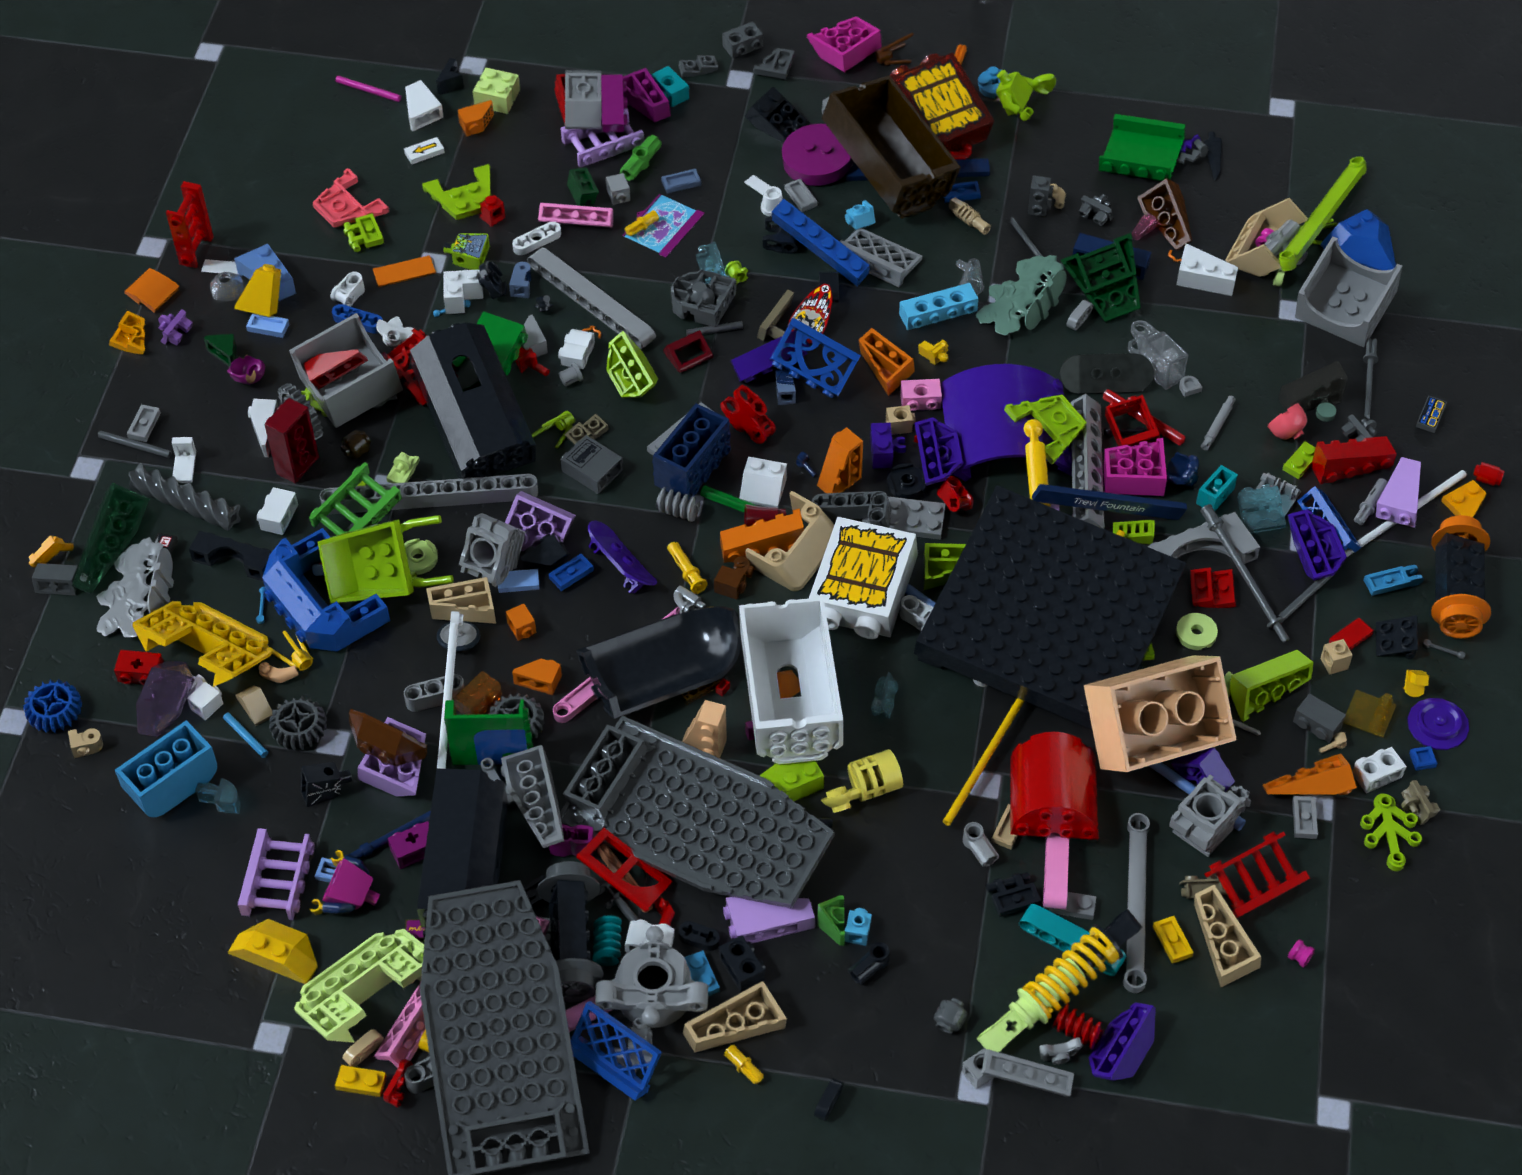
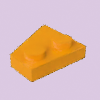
M1472 480L1443 496L1441 502L1455 516L1465 515L1474 517L1486 496V492Z

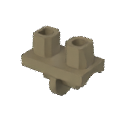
M1413 780L1410 782L1409 787L1401 793L1405 799L1401 807L1404 811L1411 810L1418 817L1419 825H1422L1429 818L1435 817L1440 808L1437 803L1429 802L1430 791L1427 786H1420L1417 780Z

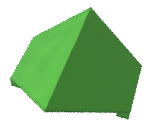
M839 895L818 904L817 926L837 944L844 946V895Z

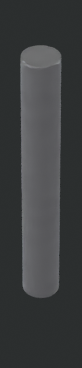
M743 322L720 324L716 327L707 326L688 329L686 334L688 336L699 330L702 335L743 329Z

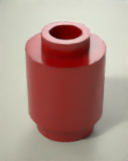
M1481 462L1480 465L1476 464L1473 476H1476V481L1492 486H1500L1504 475V470H1501L1500 467Z

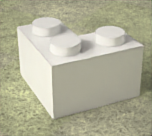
M479 270L444 272V304L446 314L465 313L464 300L483 299V287L478 281V277H480Z

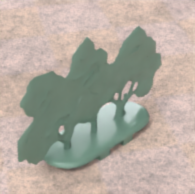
M1039 255L1018 261L1016 272L1020 279L1017 282L1009 280L1001 285L989 286V296L994 298L995 302L984 305L976 313L979 323H991L994 321L995 332L1006 336L1008 333L1020 329L1019 320L1021 317L1025 316V326L1029 330L1034 329L1041 319L1045 320L1049 315L1048 310L1051 306L1055 307L1058 304V297L1064 290L1067 279L1066 272L1063 270L1064 266L1057 262V256L1049 255L1043 257ZM1042 274H1045V276L1047 277L1045 279V281L1047 282L1041 280L1040 276ZM1045 286L1039 295L1035 296V291L1039 287Z

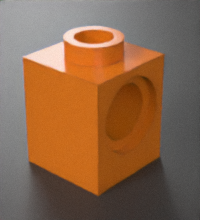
M525 604L506 611L507 624L518 641L529 638L537 633L535 620Z

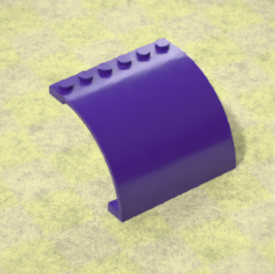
M992 364L962 371L941 382L945 425L957 431L964 463L952 475L966 482L971 478L970 467L1001 458L1026 457L1025 445L1030 442V438L1026 436L1023 428L1028 420L1035 418L1030 414L1014 422L1004 411V408L1007 404L1018 405L1023 401L1035 402L1040 398L1056 395L1064 396L1061 381L1041 370L1024 365ZM1043 429L1042 434L1039 436V441L1043 442L1046 446L1054 440ZM1072 444L1067 447L1054 463L1059 470L1072 476Z

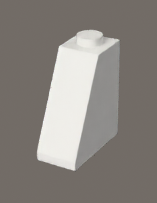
M421 80L405 87L412 132L443 118L442 104Z

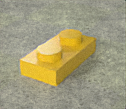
M1174 916L1153 923V928L1172 964L1193 957L1194 952Z
M341 1065L335 1088L340 1091L381 1097L387 1075L386 1072Z

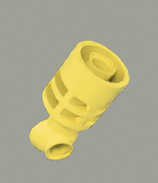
M888 749L850 762L847 768L853 788L846 790V787L842 786L827 791V797L822 798L821 801L826 806L831 807L833 813L850 808V801L859 799L863 802L902 788L903 777L895 755Z

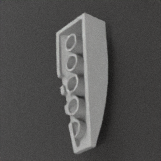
M539 745L502 757L507 789L542 847L545 848L563 842L564 835L550 763L543 746Z

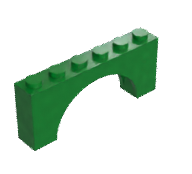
M483 311L477 324L485 326L507 376L511 371L513 361L519 356V349L522 344L526 343L528 334L524 325ZM478 381L475 384L462 390L463 392H465L476 387L481 386V384Z

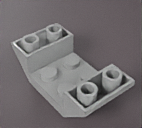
M565 71V129H601V71Z

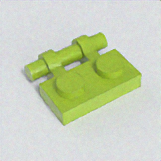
M373 213L355 218L356 224L351 225L350 222L343 224L344 233L349 238L348 243L354 252L361 250L360 244H365L366 248L384 243Z

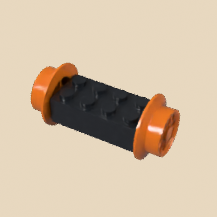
M1457 515L1445 519L1441 523L1440 529L1433 534L1431 539L1432 547L1435 550V603L1432 606L1431 615L1434 621L1440 625V629L1445 635L1453 638H1470L1479 634L1483 624L1491 617V607L1485 601V552L1490 546V536L1482 529L1481 523L1477 519L1470 516Z

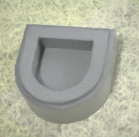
M1193 376L1181 378L1179 389L1184 397L1202 392L1203 387L1198 379Z

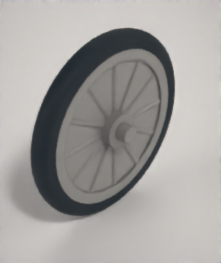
M463 621L462 627L458 626L456 651L471 649L479 642L480 631L477 626L467 621ZM450 622L444 624L437 632L438 643L447 650Z

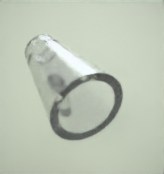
M972 258L968 263H965L959 259L956 266L964 270L959 285L970 283L976 295L980 294L984 290V281L979 260Z

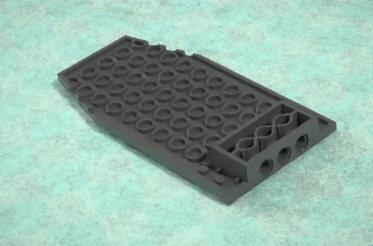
M624 716L620 717L615 727L607 724L564 791L563 795L567 802L560 811L563 825L570 827L576 825L590 826L593 828L594 837L603 828H606L629 846L635 857L651 867L705 892L788 908L794 906L835 836L833 830L814 815H810L800 804H796L786 793L777 789L768 779ZM604 840V842L602 843V844H606L608 847H610V848H612V849H614V850H617L615 847H613V846H612L610 843H608L606 840Z
M521 881L429 896L420 996L448 1175H478L589 1154L559 969Z

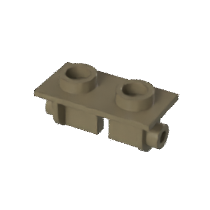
M1211 875L1207 879H1198V876H1186L1185 880L1179 882V885L1185 886V888H1181V896L1186 897V899L1195 898L1196 893L1212 885L1216 886L1221 896L1226 895L1216 875Z

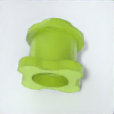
M731 261L726 265L725 274L735 278L736 285L748 279V269L746 267L742 268L739 261Z

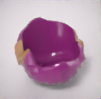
M246 355L244 358L238 357L235 359L227 372L234 381L250 385L258 382L263 377L265 364L260 359Z

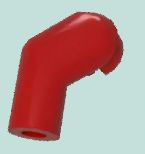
M964 144L959 152L949 151V153L955 160L967 159L972 154V146Z
M658 898L655 902V907L661 916L659 924L663 923L670 926L675 914L674 909L667 900Z

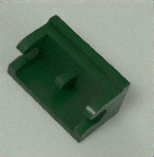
M570 169L567 185L577 206H585L587 200H590V204L593 206L599 191L588 169Z

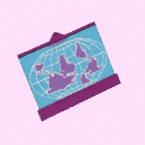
M659 194L645 211L637 212L638 218L654 210L657 212L659 220L649 225L646 230H641L633 236H628L626 232L622 236L658 252L661 256L667 257L702 217L704 212L694 210Z

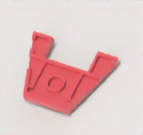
M349 168L344 171V175L341 178L338 177L334 180V185L330 189L326 188L313 201V207L333 228L343 226L345 222L354 223L356 222L355 218L373 213V216L376 217L389 213L388 206L380 198L363 207L346 190L358 182V177Z

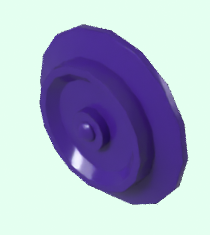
M1428 698L1419 701L1411 708L1407 717L1408 728L1413 737L1422 745L1431 746L1435 750H1449L1458 747L1466 740L1469 732L1468 719L1463 710L1454 703L1442 698Z

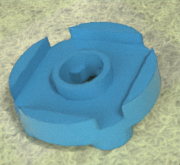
M989 67L987 71L980 74L978 77V87L982 95L988 98H996L998 96L996 90L1000 80L997 74L1002 70H999L997 67Z

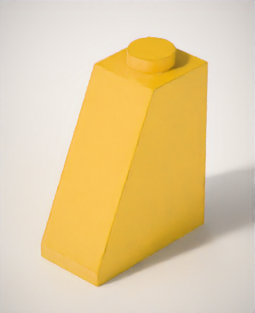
M264 264L256 269L235 304V309L267 317L276 314L278 310L281 269H277L271 264Z

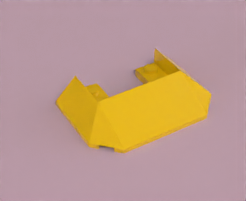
M172 601L136 620L132 625L146 652L158 645L165 647L179 640L203 653L204 655L199 657L198 665L215 673L213 687L233 679L271 656V648L268 647V637L202 602H193V605H181V601Z

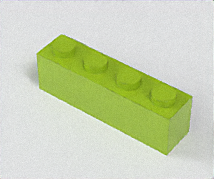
M1295 650L1231 675L1229 693L1240 719L1243 722L1249 719V714L1254 711L1259 713L1264 709V705L1271 700L1276 702L1281 699V696L1287 690L1292 692L1311 680L1314 662L1299 650Z

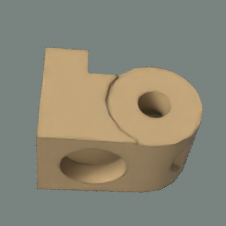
M77 729L68 731L74 758L97 753L103 748L102 737L97 729H87L79 734Z

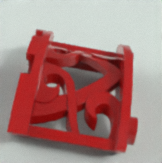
M413 329L411 330L413 333L388 354L383 352L381 355L387 362L390 358L393 360L399 378L405 380L403 385L416 401L423 406L426 404L422 391L417 380H413L415 376L413 370H407L410 364V350L423 340L426 335L421 329L419 331ZM452 363V367H453L454 372H455V374H456V372H457L458 370H457V368L454 366V364Z

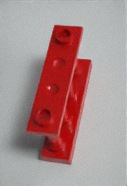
M183 181L180 187L184 200L177 212L167 210L166 215L179 264L197 268L198 263L195 252L201 240L211 242L214 236L201 185Z
M1274 831L1264 836V842L1225 863L1219 860L1210 865L1209 868L1211 870L1204 874L1206 878L1214 873L1216 874L1233 904L1231 905L1233 909L1231 911L1236 918L1310 879L1306 871L1298 874L1297 870H1293L1277 840L1286 835L1284 831L1277 835ZM1270 845L1286 873V881L1282 883L1279 880L1276 881L1259 849ZM1252 854L1268 883L1267 888L1269 890L1264 893L1261 890L1258 891L1241 860ZM1231 864H1234L1251 894L1249 895L1251 900L1244 903L1243 899H1239L1223 870Z

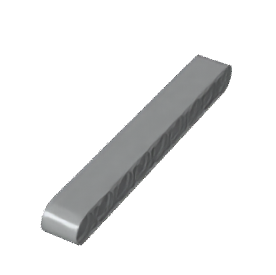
M540 248L527 258L530 267L616 333L619 334L625 331L640 349L656 338L654 330L546 248Z

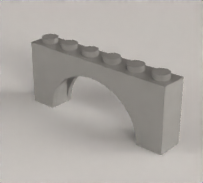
M1233 512L1228 515H1222L1220 517L1224 522L1222 528L1243 563L1246 564L1256 560L1260 546L1237 514ZM1207 522L1147 546L1176 559L1186 553L1198 550L1217 551L1230 557L1216 532L1210 531L1207 527Z

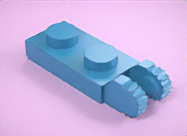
M1409 565L1364 576V582L1370 594L1374 596L1409 586L1420 585L1424 578L1420 574L1414 575L1419 571L1416 565Z

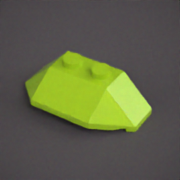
M625 331L619 333L609 342L606 371L623 399L642 397L656 385L658 377L642 350Z

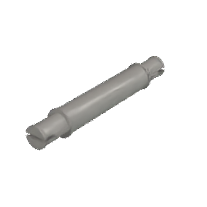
M1228 396V399L1223 403L1209 431L1205 435V440L1201 444L1203 450H1208L1211 443L1215 441L1236 401L1233 396Z

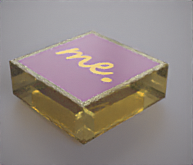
M406 919L405 930L420 942H424L423 930L425 928H421L420 920Z

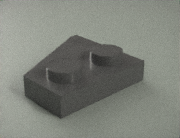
M777 48L771 55L763 59L761 65L754 66L753 74L786 79L795 56V51Z

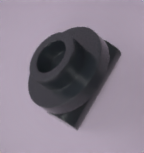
M548 295L540 296L536 299L538 305H534V307L538 308L539 312L550 311L553 303L549 304L550 297Z

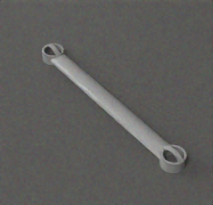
M1141 813L1131 815L1127 824L1129 832L1128 909L1142 925V929L1127 940L1126 973L1123 984L1126 990L1131 993L1143 991L1147 981V976L1144 972L1147 833L1150 821L1146 815ZM1133 821H1136L1135 828L1131 825ZM1140 821L1146 825L1142 830H1140ZM1131 975H1132V985H1131V984L1128 982V980H1127V978H1128L1129 976H1131ZM1137 976L1143 980V983L1139 986H1136Z

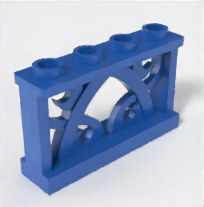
M792 318L769 360L773 362L772 365L780 370L783 368L787 369L792 377L805 379V384L814 389L819 387L823 390L822 393L833 398V396H839L861 355L799 320ZM792 329L796 330L795 343H785ZM806 339L812 341V346L803 347L802 344L807 345L805 343ZM821 344L824 346L822 356L828 366L819 369H808L802 351L814 350ZM786 347L795 349V352L787 353L791 355V361H785L781 357V351ZM828 352L835 354L834 358H830L835 362L831 363L827 358ZM846 360L851 361L844 375H842L838 367ZM797 362L800 370L792 365H794ZM834 370L839 377V382L835 386H829L826 383V378L830 377L833 381L834 377L831 371ZM819 375H821V376H820V381H818L817 379L811 377V376H819Z

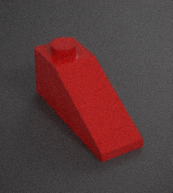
M358 349L318 354L303 364L310 382L318 389H321L367 362L368 359Z

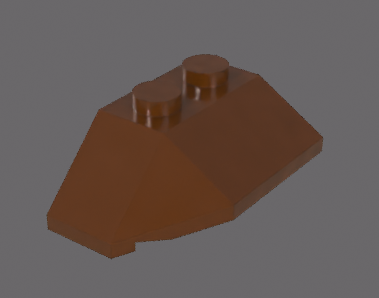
M354 709L349 711V723L357 748L362 753L371 754L385 764L390 763L394 766L425 759L427 756V745L423 742H419L405 732L365 713L355 711Z

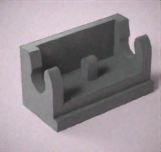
M38 563L32 576L35 593L75 595L80 578H76L79 570L78 565Z

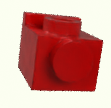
M495 195L487 196L480 204V218L491 227L506 218L504 202Z

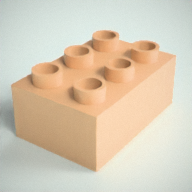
M1192 655L1084 685L1100 769L1129 772L1236 741L1220 656Z

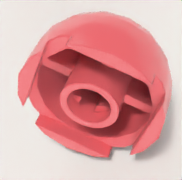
M1299 403L1288 408V411L1283 414L1281 413L1268 424L1267 427L1276 437L1283 440L1293 437L1296 440L1304 434L1302 430L1307 425V415Z

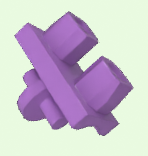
M181 309L175 318L172 314L159 317L158 321L161 324L159 329L163 331L162 334L164 336L160 342L166 344L169 341L175 345L179 344L183 335L177 330L181 329L188 333L193 325V322L186 318V311Z

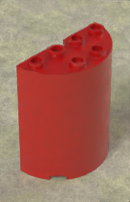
M1062 732L1035 734L1030 736V740L1023 744L1020 742L1016 746L1010 759V835L1048 837L1051 833H1058L1061 838L1098 840L1096 758L1090 746L1087 747L1083 744L1080 738Z

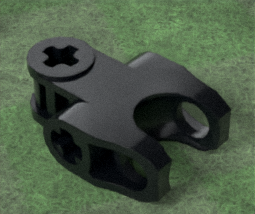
M772 216L765 218V229L777 234L763 236L764 249L790 254L795 253L798 247H805L779 225H771L770 222H773ZM768 241H772V242H776V244H772V245H771V244H768L767 242H768Z

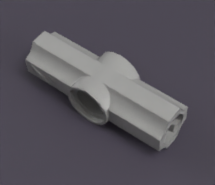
M1292 219L1287 220L1278 230L1266 237L1267 242L1265 245L1275 256L1283 252L1300 229L1299 224Z

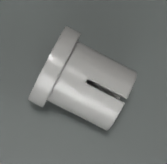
M576 363L571 364L572 367L558 373L565 387L576 381H583V376Z

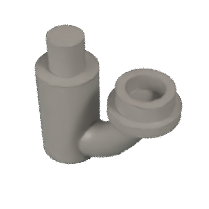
M681 585L677 587L673 594L674 601L680 608V613L706 607V604L701 601V597Z

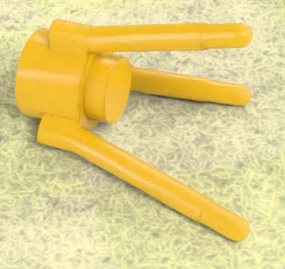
M284 630V636L295 650L291 655L292 661L272 648L271 653L288 665L295 666L300 671L308 669L312 665L313 657L309 654L304 642L301 643L298 640L302 650L299 649L287 631Z

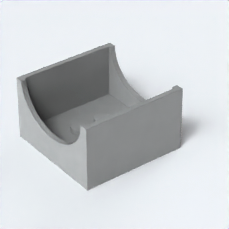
M1332 236L1298 293L1295 318L1365 347L1367 339L1371 337L1398 290L1402 265L1397 264L1391 270H1376L1366 267L1346 255L1338 244V238Z
M357 313L289 350L301 381L336 428L403 391L393 360L390 358L387 362L367 334ZM358 349L368 359L367 362L321 389H318L310 382L303 364L318 354Z

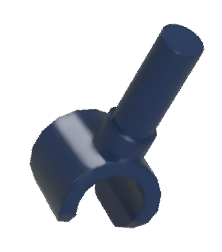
M801 452L797 456L796 465L804 467L812 477H815L817 474L807 463L810 460L809 456L805 452Z

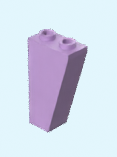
M1401 457L1377 502V518L1415 528L1421 462Z
M728 897L726 898V907H723L725 920H730L731 926H728L731 939H736L743 935L746 942L755 943L815 928V916L809 898H798L794 906L788 908L742 898Z

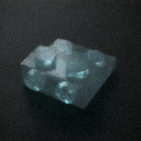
M1265 484L1261 489L1253 490L1251 487H1246L1241 492H1238L1237 501L1242 521L1251 534L1286 528L1278 486Z

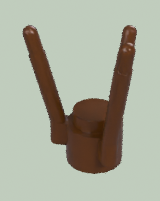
M910 33L876 50L875 55L878 63H884L885 66L911 63V60L890 59L893 58L892 51L905 46L906 44L901 42L914 36V33Z

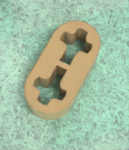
M376 1029L368 1031L345 1051L343 1059L350 1067L357 1066L382 1044L383 1036Z

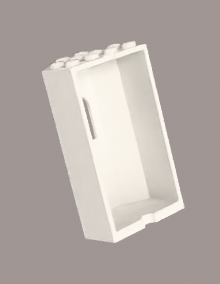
M824 598L791 599L786 601L784 605H777L775 602L739 605L740 633L757 755L762 757L767 755L772 758V762L777 764L824 759L828 756V751L833 748L837 750L843 746V715ZM790 666L797 670L801 692L800 697L780 698L777 672L780 668Z

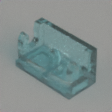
M716 242L699 246L698 251L706 250L704 253L696 254L699 269L725 276L724 265ZM710 277L708 279H705L706 284H709L711 282Z

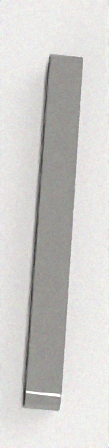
M532 474L380 484L386 490L396 486L401 492L402 499L391 510L514 501L516 494L520 491L537 497L539 493L537 478ZM368 485L356 486L354 488L372 504L377 503L381 499V495ZM339 487L322 490L319 495L321 505ZM347 495L340 502L352 513L368 511L350 495ZM334 508L329 514L341 513Z

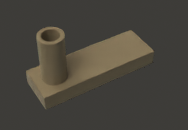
M787 289L760 325L757 338L764 341L768 335L774 339L783 336L785 331L775 325L790 307L794 295L792 291Z

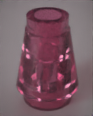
M1149 213L1143 215L1131 232L1132 236L1140 240L1156 229L1157 219Z

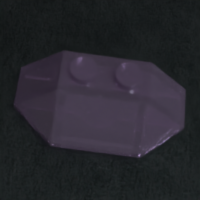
M166 661L151 667L136 703L137 728L140 735L158 737L162 730L170 726L180 716L195 680L186 662Z

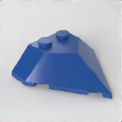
M1368 209L1340 222L1321 242V246L1325 249L1333 236L1338 238V244L1346 255L1366 267L1376 270H1391L1396 267L1389 226Z

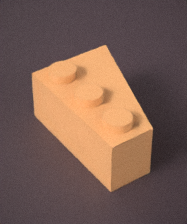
M705 700L696 717L692 720L691 725L687 728L682 742L720 758L727 741L726 705Z

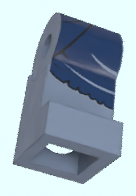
M518 262L514 266L509 284L510 297L529 298V282L531 281V267L529 263Z
M788 370L775 371L778 405L796 404L795 385L793 377L789 375L790 371ZM781 395H791L788 399L781 398Z

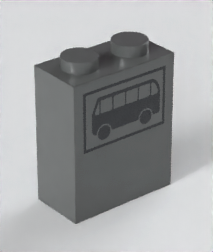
M586 435L583 439L577 441L569 452L562 456V472L599 494L623 471V457Z

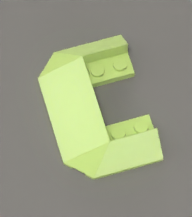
M405 929L396 930L395 934L385 935L384 932L374 934L303 985L300 991L302 997L300 1002H296L295 1012L326 1040L355 1043L348 1029L366 1017L364 1010L359 1006L361 1003L393 980L403 988L412 984L416 979L421 981L424 944Z

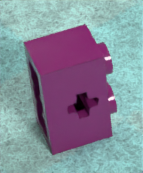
M428 821L418 823L412 828L403 832H397L388 838L390 850L400 869L424 859L429 827Z

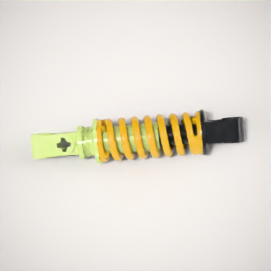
M1129 909L1120 913L1105 929L1097 924L1092 925L1089 935H1083L1080 938V943L1075 942L1072 944L1071 950H1065L1062 953V958H1056L1053 961V966H1047L1044 969V974H1037L1035 982L1029 981L1024 987L1017 990L1019 999L1015 1003L1009 1004L1010 1010L992 1026L984 1030L977 1037L978 1041L987 1050L1000 1052L1025 1028L1028 1030L1032 1029L1036 1021L1039 1020L1046 1024L1052 1016L1053 1009L1055 1011L1061 1009L1060 1000L1068 1003L1070 1002L1069 992L1074 996L1079 994L1076 986L1080 985L1083 988L1088 986L1085 974L1091 980L1097 978L1093 967L1100 972H1104L1106 970L1104 961L1113 964L1123 958V953L1119 947L1142 929V925ZM1006 1022L1013 1023L1011 1025L1012 1030H1006L1008 1026Z

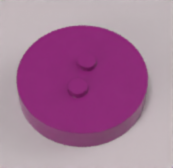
M812 124L797 129L787 137L782 147L783 166L786 173L794 180L801 179L806 185L820 186L834 183L842 179L854 163L853 159L826 124Z

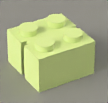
M485 68L480 81L478 80L473 90L474 105L491 100L493 111L508 114L513 101H515L520 92L519 75Z

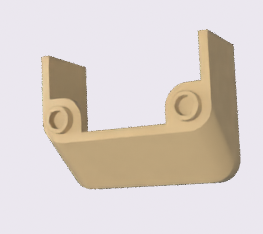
M1290 198L1253 214L1245 223L1225 261L1237 266L1238 270L1258 277L1267 276L1270 272L1281 268L1280 263L1265 244L1256 246L1255 240L1257 237L1261 236V232L1265 228L1276 231L1287 220L1292 219L1294 222L1301 224L1307 221L1308 218Z
M791 491L792 510L800 508L802 519L809 523L788 552L774 548L765 557L749 548L745 552L750 565L755 567L754 570L791 591H799L804 588L820 567L835 524L817 504Z

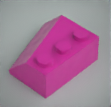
M857 16L837 23V26L834 28H823L820 33L815 35L813 33L807 34L808 40L819 57L843 72H846L882 47L881 31Z

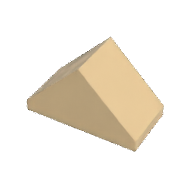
M253 685L235 695L255 726L273 716V711L260 687Z

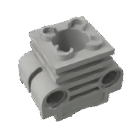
M483 513L474 516L472 526L467 529L465 545L459 561V565L462 566L460 572H466L475 577H487L488 582L492 583L494 587L502 584L508 576L509 570L512 571L517 568L526 531Z
M1209 775L1207 778L1204 777L1191 794L1181 802L1178 810L1171 817L1169 827L1174 829L1173 833L1209 857L1233 830L1234 821L1241 814L1246 799L1238 797L1231 791L1225 793V787L1213 780V776Z

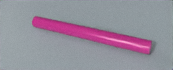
M341 76L336 77L337 83L397 102L401 100V95Z

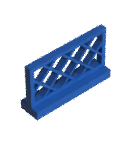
M587 1002L570 1040L573 1056L636 1101L648 1093L650 1088L648 1083L662 1052L593 1002ZM590 1011L596 1014L598 1023H591ZM607 1024L614 1027L615 1036H609ZM600 1026L603 1038H596L593 1027ZM587 1029L591 1041L581 1036L582 1030ZM624 1037L632 1040L634 1048L627 1049ZM618 1039L621 1051H614L611 1040ZM605 1042L608 1054L600 1050L598 1043ZM642 1050H646L653 1055L650 1062H645ZM636 1052L639 1064H632L629 1053ZM623 1055L626 1067L618 1063L616 1056ZM641 1067L644 1076L643 1080L636 1076L634 1069Z

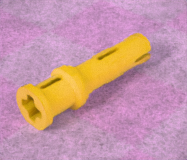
M671 542L667 546V550L682 570L683 579L691 586L690 590L694 594L703 592L708 586V582L701 577L700 570L691 564L679 543Z

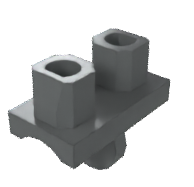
M1102 194L1100 197L1094 196L1091 199L1083 195L1081 198L1082 205L1079 209L1080 216L1088 218L1091 213H1094L1096 215L1093 220L1100 226H1103L1107 220L1111 222L1113 216L1111 215L1112 209L1109 208L1111 203L1107 202L1108 196Z
M1353 414L1348 416L1349 422L1341 428L1346 438L1357 434L1358 437L1355 439L1358 442L1364 438H1371L1377 433L1375 430L1377 426L1375 420L1367 421L1364 418L1360 423Z

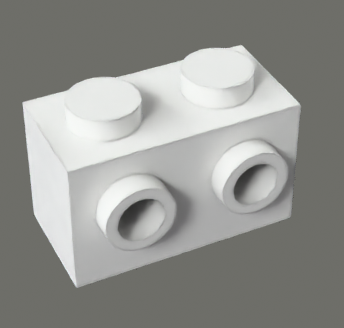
M272 488L270 494L265 498L262 510L260 509L257 514V521H259L261 530L280 535L284 534L298 506L295 492Z

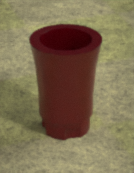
M745 504L744 524L749 527L761 519L766 522L776 519L775 515L783 513L786 516V509Z

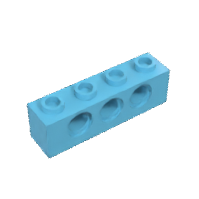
M966 283L900 301L899 315L907 330L919 328L976 312L978 309V297L971 284Z

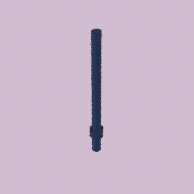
M431 810L371 843L366 842L360 845L358 850L348 854V856L357 859L363 856L365 858L373 854L374 850L389 843L388 838L393 834L408 830L418 823L429 821Z

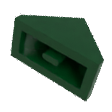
M234 334L206 335L204 341L207 351L230 367L231 363L236 359L237 346Z

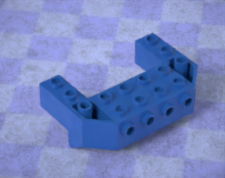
M323 528L293 545L284 538L269 555L262 577L266 590L264 595L268 602L275 604L274 607L277 613L285 617L287 626L290 629L294 628L295 634L301 643L305 642L312 649L338 652L390 621L388 607L377 593L344 611L337 601L328 606L303 574L312 569V564L321 561L317 541L330 538Z

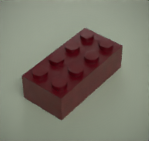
M288 398L266 420L264 425L276 474L296 484L319 458L308 407Z

